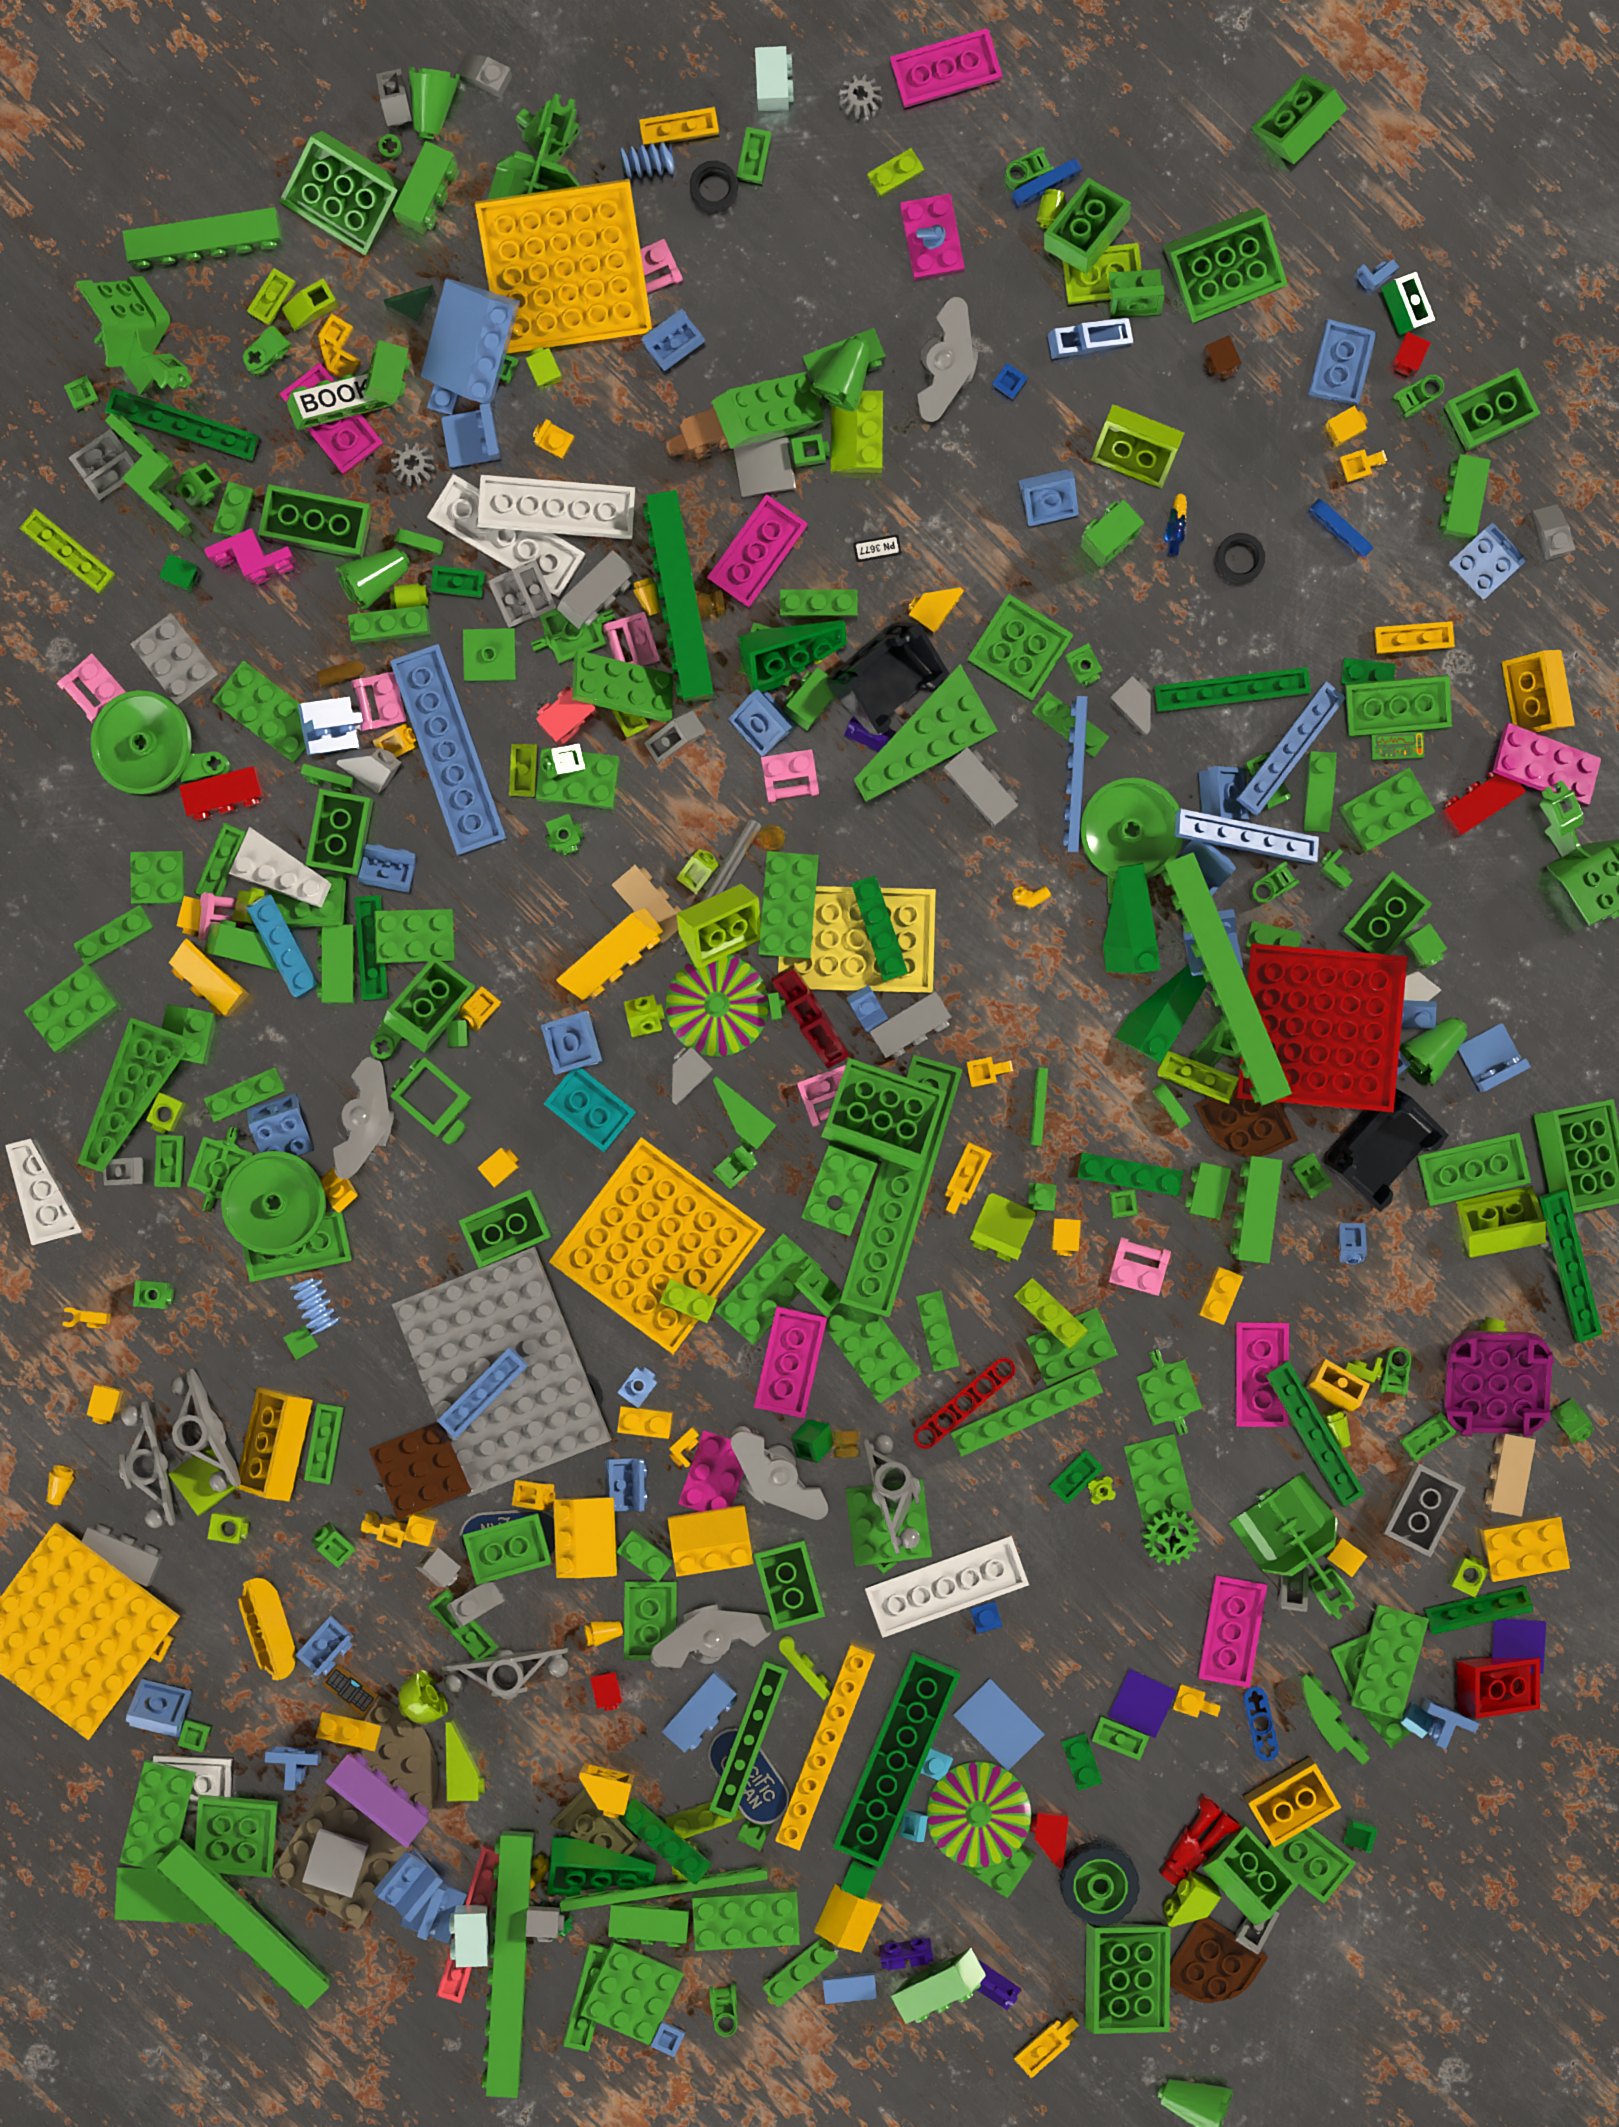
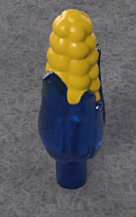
M1183 494L1176 495L1166 528V540L1170 542L1168 554L1174 556L1179 555L1180 543H1183L1186 537L1187 502L1186 496Z

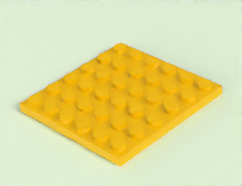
M630 179L475 201L490 292L520 301L507 353L644 334L652 329Z
M641 1137L549 1260V1263L667 1351L674 1354L699 1320L660 1303L669 1280H675L716 1298L766 1229Z
M56 1522L0 1597V1674L89 1740L181 1616L104 1560Z

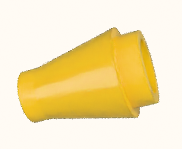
M653 577L634 582L635 589L633 592L644 608L646 615L650 616L662 612L657 582H654Z
M54 1465L53 1469L49 1471L46 1502L52 1505H61L65 1494L74 1480L72 1476L74 1471L62 1465Z
M620 1621L589 1622L588 1625H584V1634L588 1646L594 1645L596 1647L623 1636Z

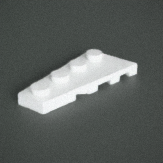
M250 827L229 872L232 877L321 908L332 885L322 876Z
M27 1139L5 1145L31 1245L82 1233L32 1140Z

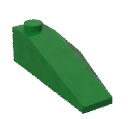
M841 620L768 628L739 636L740 658L752 692L756 689L764 692L777 688L786 683L784 679L795 672L800 674L805 671V666L814 660H822L847 644L845 622Z
M1144 863L1120 866L1117 868L1110 914L1108 915V924L1103 941L1106 971L1136 974L1161 970Z
M1188 964L1127 1016L1115 1038L1157 1064H1160L1208 982H1205L1203 975L1192 976L1190 965Z
M567 1837L552 1838L547 1894L576 1896L581 1895L582 1890L588 1889L604 1892L605 1887L610 1886L626 1889L653 1885L656 1865L580 1839H569Z

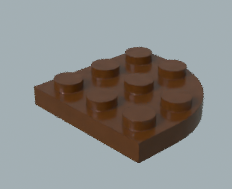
M1238 1086L1230 1104L1212 1097L1194 1104L1212 1139L1231 1153L1247 1157L1263 1156L1298 1141L1280 1102H1272L1261 1107L1260 1102L1255 1103L1254 1100L1237 1099Z
M1211 1918L1199 1919L1170 1962V1987L1189 1999L1203 2003H1214L1232 1999L1251 1985L1267 1961L1268 1955L1261 1951L1257 1955L1235 1940L1236 1935Z

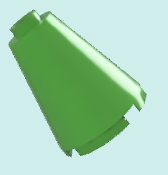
M409 67L414 131L419 132L418 137L434 139V134L440 135L460 79V74L456 73L453 78H450L451 72L421 68L416 73L415 67Z
M858 336L848 338L812 383L811 392L820 399L824 395L830 400L828 404L849 412L857 411L871 348L867 346L868 341Z
M394 548L340 564L335 568V571L341 572V576L337 578L351 603L357 601L360 606L356 609L363 612L408 571L407 565L410 564V561L403 550L399 552Z
M1449 1017L1437 1024L1434 1029H1428L1401 1044L1399 1051L1411 1064L1406 1071L1425 1086L1430 1083V1087L1435 1085L1466 1039V1024L1459 1018Z
M1169 2079L1167 2084L1162 2083L1158 2097L1162 2099L1161 2105L1194 2127H1222L1221 2124L1224 2117H1226L1233 2090L1227 2087Z

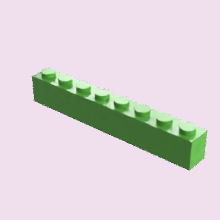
M181 1838L158 1860L159 1875L167 1882L170 1880L178 1886L176 1888L178 1893L186 1900L190 1898L197 1904L195 1906L197 1911L202 1916H209L215 1921V1928L223 1935L228 1934L234 1940L233 1944L240 1952L244 1953L246 1951L253 1958L251 1961L259 1970L263 1971L265 1969L271 1975V1981L278 1988L284 1987L290 1993V1999L297 2006L303 2005L308 2009L329 1988L330 1980Z

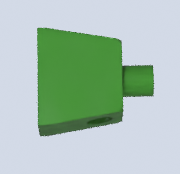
M541 107L536 115L523 108L515 121L525 127L521 134L523 142L539 156L543 141L537 139L536 134L545 107ZM555 113L551 124L563 127L565 117ZM574 122L565 147L551 145L546 161L557 164L579 134L580 126L578 123Z

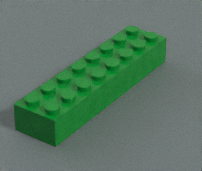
M677 490L646 495L647 503H642L646 523L651 522L652 528L647 529L650 548H656V553L651 554L655 573L660 572L661 579H656L659 597L665 598L666 603L661 605L664 624L669 623L670 629L665 630L669 649L674 648L675 655H670L673 674H679L680 679L675 681L678 699H683L684 705L714 700L715 697Z
M911 1652L834 1839L833 1849L876 1867H882L960 1678L961 1672L916 1652Z

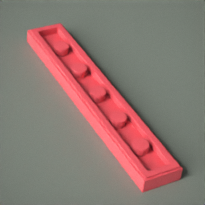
M483 1844L464 1905L487 1904L489 1915L492 1906L493 1890H497L498 1880L493 1879L494 1864H499V1854H495L494 1847ZM449 1953L436 1996L462 2003L472 1967H456V1960H451Z

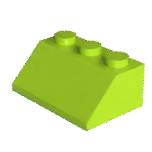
M862 391L857 411L849 412L831 405V473H882L883 391Z
M1113 404L1092 454L1091 461L1162 489L1184 432Z
M743 884L734 886L676 913L679 935L697 969L760 940L761 918L759 899Z
M1533 1186L1456 1200L1463 1239L1470 1258L1546 1243V1222Z

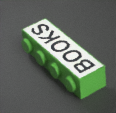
M369 369L361 375L354 376L353 374H348L333 382L324 380L314 387H298L291 392L286 402L297 430L392 406V404L364 396Z

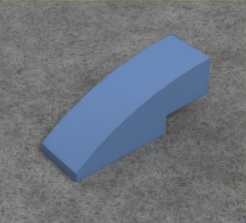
M1129 318L1081 323L1078 326L1056 328L1047 333L1052 359L1087 354L1133 343Z

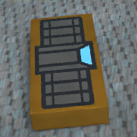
M339 1663L322 1684V1686L361 1716H364L379 1696L378 1693Z

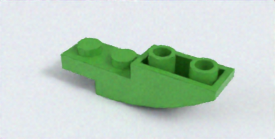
M1303 1672L1300 1675L1304 1699L1318 1730L1336 1753L1346 1747L1364 1765L1370 1759L1366 1754L1369 1749L1359 1738L1354 1741L1348 1735L1351 1729L1341 1719L1337 1722L1335 1721L1342 1713L1337 1708L1341 1703L1331 1693L1327 1696L1320 1689L1323 1684L1313 1673L1308 1676Z

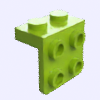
M991 1193L988 1195L969 1239L974 1241L972 1246L987 1252L988 1248H991L998 1252L996 1257L1007 1262H1011L1012 1258L1018 1260L1021 1248L1036 1214L1031 1209Z

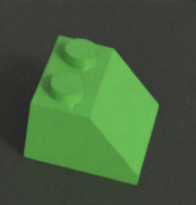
M166 1005L162 1029L194 1040L181 1060L207 1065L218 1015L186 1007Z

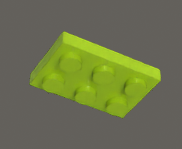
M1139 243L1109 246L1087 274L1062 260L1067 303L1070 305L1110 300L1108 279L1110 272L1142 270Z

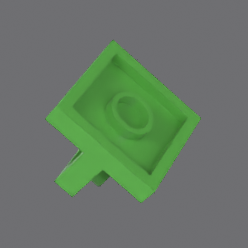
M1160 269L1109 273L1110 318L1161 315L1165 294L1164 285L1161 284Z

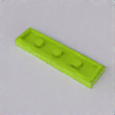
M37 509L30 514L19 528L98 594L104 590L116 575Z

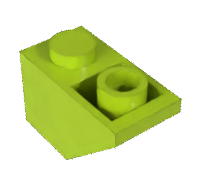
M324 278L301 290L282 310L295 332L338 308L339 305Z
M1190 1871L1187 1877L1181 1880L1172 1898L1168 1899L1164 1905L1163 1913L1168 1926L1175 1927L1208 1917L1222 1898L1217 1884L1208 1878Z

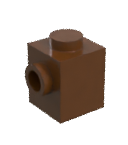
M1229 335L1206 345L1204 348V353L1207 357L1204 359L1209 373H1214L1216 378L1223 376L1224 379L1238 373L1237 369L1240 368L1242 362Z

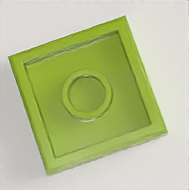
M212 1448L209 1451H205L217 1458ZM197 1456L189 1458L168 1474L197 1516L204 1514L239 1487H234L230 1482L228 1488L222 1492L213 1490L209 1483L211 1475L218 1471L224 1473L225 1471Z

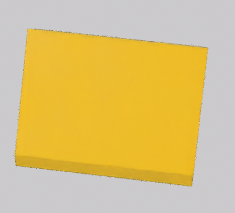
M834 1883L814 1932L837 1947L861 1953L882 1904L865 1897V1900L841 1890L840 1885Z

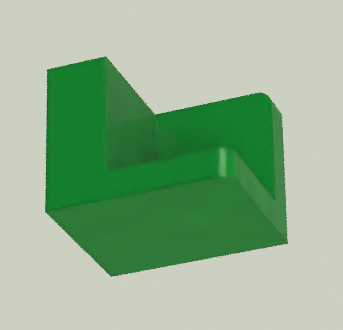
M169 554L159 578L191 593L201 569L191 562Z
M810 1419L791 1437L796 1458L818 1463L834 1446L829 1424Z
M1349 1818L1342 1843L1371 1854L1378 1828L1373 1824Z
M852 1861L847 1875L842 1880L840 1889L865 1900L877 1868L874 1866L870 1868L857 1861Z

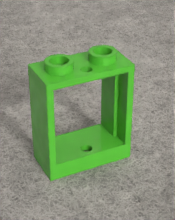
M424 1057L422 1060L417 1058L408 1068L411 1073L404 1080L399 1078L392 1086L391 1090L393 1093L390 1096L436 1137H440L473 1098L427 1058ZM425 1068H428L459 1095L434 1125L401 1097Z

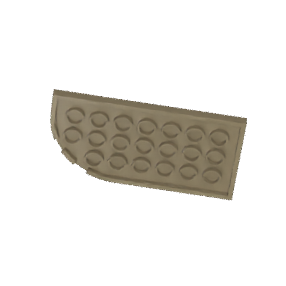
M379 1695L364 1720L381 1726L375 1752L348 1746L337 1766L350 1751L353 1754L358 1752L368 1760L367 1765L374 1771L376 1768L380 1769L389 1777L387 1781L394 1787L396 1785L401 1786L409 1793L407 1797L412 1802L416 1803L419 1801L430 1812L436 1799L439 1780V1765L435 1748L421 1724L410 1720L408 1717H404L398 1705ZM326 1783L275 1865L272 1876L359 1929L378 1898L373 1892L403 1853L407 1851L408 1847H404ZM319 1828L369 1844L352 1898L302 1882Z

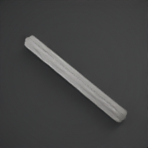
M753 819L747 822L700 902L723 892L761 828L760 823ZM679 936L673 946V950L684 956L687 949Z

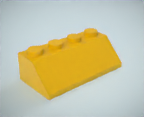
M645 908L633 912L556 980L560 985L582 1000L589 997L595 999L605 990L603 985L610 980L613 983L623 975L621 970L627 964L631 967L642 958L640 953L646 947L650 950L661 941L659 936L664 930Z
M257 1387L238 1469L241 1485L236 1489L267 1499L290 1502L302 1444L305 1439L307 1422L311 1413V1399Z

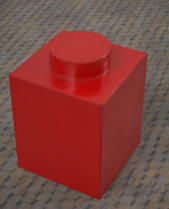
M1407 332L1391 365L1396 366V370L1401 374L1409 376L1411 373L1415 375L1431 342Z
M617 1670L591 1675L590 1681L597 1709L603 1707L604 1711H610L619 1708L618 1704L623 1703V1695Z

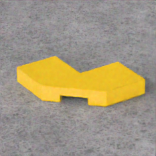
M331 313L318 334L326 370L338 379L348 374L355 376L362 365V361L342 350L354 327Z

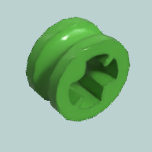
M387 134L380 138L378 148L385 158L393 159L400 155L402 144L397 136ZM392 140L393 144H397V148H393L394 152L389 153L387 149H383V145H387L386 141Z

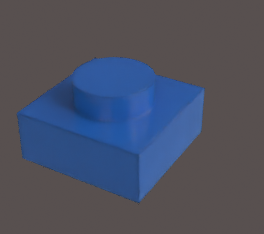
M1006 363L993 381L992 386L1013 400L1028 377L1009 363Z
M995 1601L970 1608L977 1634L1002 1627Z

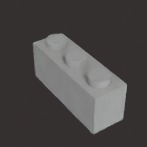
M612 550L561 599L557 610L579 630L585 624L590 626L599 617L597 612L602 607L608 609L616 600L614 596L619 591L624 593L633 584L631 578L635 570Z
M966 747L943 770L987 821L995 827L1018 807L1016 803L1018 798L1010 788L1005 790L999 784L1001 778L992 768L989 770L985 768L982 764L984 759L976 749L971 751Z
M935 991L871 1030L869 1034L884 1058L891 1057L894 1060L906 1053L903 1049L911 1043L916 1047L927 1040L926 1034L930 1031L935 1030L938 1033L950 1026L948 1020L952 1017Z
M96 1524L95 1527H87L81 1541L83 1544L132 1581L146 1587L151 1585L163 1557L157 1554L158 1549L147 1544L140 1547L133 1544V1538L120 1534L119 1537L110 1534L111 1529L100 1524Z

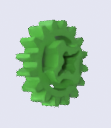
M1171 1508L1170 1514H1166L1164 1509H1161V1516L1159 1517L1152 1514L1154 1521L1152 1523L1145 1522L1149 1530L1142 1531L1143 1537L1147 1539L1143 1541V1545L1145 1548H1149L1147 1551L1149 1556L1156 1555L1155 1559L1158 1563L1165 1559L1166 1564L1169 1566L1174 1559L1177 1564L1181 1563V1557L1187 1560L1190 1559L1188 1551L1196 1552L1197 1549L1193 1543L1199 1542L1198 1536L1195 1535L1199 1530L1196 1525H1193L1194 1520L1192 1517L1186 1518V1513L1183 1510L1177 1515L1174 1508ZM1178 1522L1186 1527L1187 1532L1179 1529ZM1154 1542L1163 1544V1551L1157 1548Z

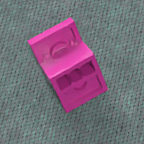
M252 528L204 548L208 559L215 566L218 564L220 567L229 565L234 562L233 558L236 557L244 577L250 584L254 582L256 585L262 584L270 579V575L277 572L280 575L294 569L293 565L298 564L288 546L266 555L259 537Z

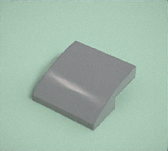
M111 428L68 457L98 500H101L124 484L125 481L122 477L135 464Z
M788 438L771 439L734 448L741 497L748 498L766 493L774 494L796 489Z
M536 560L487 580L508 628L557 608Z
M319 1828L302 1882L352 1898L369 1844Z

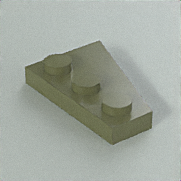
M586 1788L549 1823V1825L559 1828L577 1839L625 1855H629L641 1843L618 1818L603 1815V1810L597 1808Z

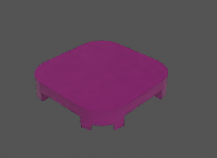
M1471 1331L1456 1337L1450 1344L1447 1353L1444 1396L1445 1414L1451 1425L1460 1431L1461 1434L1471 1436L1472 1433H1522L1523 1437L1533 1436L1535 1431L1542 1428L1546 1422H1549L1551 1415L1549 1410L1551 1375L1554 1360L1546 1341L1539 1335L1529 1332Z

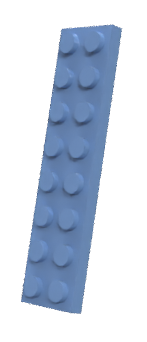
M439 644L390 660L457 855L459 856L507 839Z

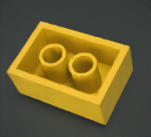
M1552 1515L1479 1528L1486 1568L1489 1569L1487 1572L1488 1580L1492 1582L1570 1568L1560 1516Z

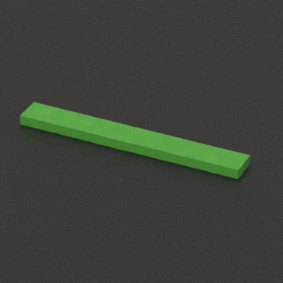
M760 1866L704 1875L697 1885L689 1880H670L647 1886L619 1888L604 1892L562 1897L560 1908L561 1912L767 1880V1867Z

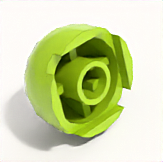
M421 1670L412 1674L403 1682L399 1689L398 1708L401 1714L418 1724L435 1722L448 1712L446 1697L443 1691L438 1695L433 1686L438 1683L428 1672Z

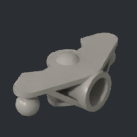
M952 296L945 300L943 307L936 316L942 327L939 337L928 340L921 349L920 358L922 364L931 373L929 386L918 392L917 396L920 415L929 422H934L942 416L963 383L972 380L977 365L978 347L972 346L968 307L966 302L960 297Z
M367 1057L362 1060L351 1075L359 1092L356 1099L350 1100L344 1106L336 1120L337 1132L342 1139L346 1140L333 1148L334 1171L337 1177L341 1179H349L355 1175L376 1145L385 1147L391 1131L394 1112L388 1109L383 1066L379 1059L375 1057Z
M193 1369L187 1370V1378L178 1376L172 1380L170 1385L174 1395L179 1397L186 1395L178 1420L173 1426V1441L189 1458L197 1456L225 1471V1473L218 1471L211 1475L209 1483L213 1490L222 1492L228 1488L230 1482L234 1487H237L241 1484L236 1463L225 1444L226 1435L223 1424L216 1413L211 1410L206 1390L198 1375ZM195 1408L197 1411V1415H193ZM195 1424H199L202 1431L201 1439L197 1444L192 1441L190 1431ZM212 1448L217 1458L205 1451H209Z
M142 1401L141 1409L135 1406H128L121 1414V1419L127 1426L138 1425L141 1419H143V1424L128 1457L126 1458L125 1453L119 1455V1475L124 1480L127 1489H132L133 1482L163 1506V1511L155 1507L146 1512L145 1521L149 1527H161L166 1520L169 1526L175 1525V1515L167 1474L168 1461L162 1452L147 1401ZM148 1434L151 1447L141 1448L145 1436ZM140 1456L149 1457L154 1464L153 1473L146 1478L142 1477L136 1470V1461ZM159 1480L161 1494L149 1484Z
M738 1426L733 1430L730 1442L746 1475L742 1481L746 1489L756 1500L763 1505L768 1506L771 1503L814 1520L822 1519L827 1515L828 1504L820 1487L806 1488L798 1479L795 1455L789 1448L776 1445L764 1449V1437L751 1433L749 1428L745 1426Z
M879 1435L872 1443H869L868 1437L863 1440L875 1486L872 1490V1498L874 1503L881 1508L895 1553L899 1554L900 1546L914 1548L920 1540L919 1533L913 1528L904 1529L900 1536H897L913 1498L916 1505L920 1504L918 1495L921 1492V1486L918 1479L912 1476L911 1470H908L902 1463L894 1462L884 1456L890 1453L893 1448V1441L889 1436ZM875 1463L881 1466L878 1470L876 1469ZM898 1481L904 1484L896 1491L886 1490L887 1486L892 1482ZM888 1508H889V1509H892V1510H896L892 1522H891V1518H890V1515H889Z
M717 1605L703 1607L683 1615L685 1623L652 1649L651 1662L656 1667L681 1668L686 1657L692 1655L699 1663L713 1664L728 1651L730 1644L742 1640L753 1647L758 1645L772 1633L773 1622L768 1616L763 1614L718 1610Z
M567 1647L528 1652L500 1650L495 1655L486 1658L443 1665L441 1670L448 1671L449 1673L445 1679V1686L451 1692H459L465 1686V1678L459 1673L460 1670L492 1690L491 1696L512 1699L517 1697L519 1693L527 1691V1687L522 1685L549 1656H552L548 1663L549 1672L555 1677L564 1676L568 1671L569 1665L567 1660L562 1657V1654L567 1653L568 1649ZM540 1658L525 1674L521 1661ZM509 1665L516 1670L517 1679L513 1684L503 1685L497 1680L496 1671L499 1666ZM490 1666L487 1678L470 1669Z

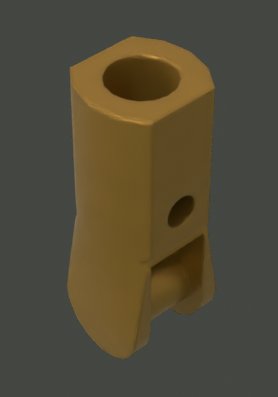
M353 660L317 671L321 687L345 681V679L358 677L364 673L365 667L360 661Z

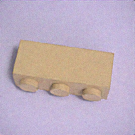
M634 865L616 880L612 887L634 912L642 908L649 912L664 930L659 936L660 942L664 945L679 932L676 913L682 910L677 905L674 908L671 907L666 901L669 895L661 886L655 888L650 880L653 877L643 866L638 869Z
M1501 1433V1437L1496 1438L1494 1453H1497L1496 1464H1491L1489 1478L1493 1479L1491 1489H1487L1485 1494V1504H1488V1510L1522 1517L1535 1439Z

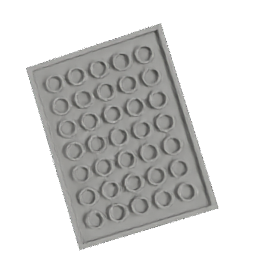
M535 1247L392 1304L437 1420L509 1347H512L529 1365L458 1438L454 1439L445 1429L470 1486L471 1493L467 1494L468 1497L612 1440Z

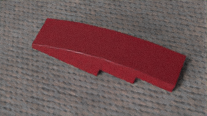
M792 965L773 976V985L784 998L786 1007L799 1023L800 1031L826 1067L830 1068L849 1057L850 1053L795 966Z

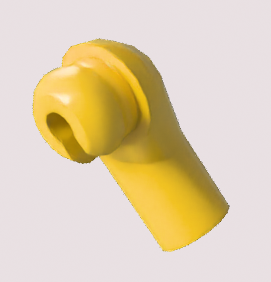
M1018 886L1012 892L1013 900L1017 904L1029 908L1037 906L1052 896L1046 886L1041 887L1035 892Z
M537 1855L532 1860L535 1869L531 1871V1889L545 1877L549 1869L550 1861L545 1859L543 1855Z

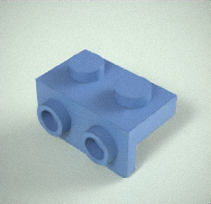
M683 309L670 315L656 328L648 331L641 339L647 351L663 371L670 368L705 342L703 335L689 320Z
M365 844L358 883L409 893L415 870V854L405 849L394 850L379 844Z
M605 1459V1497H614V1511H644V1505L647 1502V1494L644 1490V1479L647 1475V1469L643 1459Z
M329 1616L295 1656L306 1664L316 1677L321 1673L326 1676L336 1665L332 1660L339 1653L344 1656L353 1644L350 1640L354 1635L335 1618Z

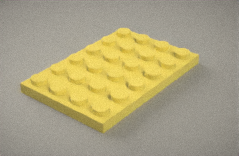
M816 886L810 959L779 956L778 973L794 965L810 990L859 991L869 985L874 992L933 993L936 889L880 888L908 974L883 982L853 888Z

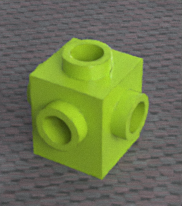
M654 995L624 1002L632 1037L662 1030L660 1020L665 1019L662 1004H656Z

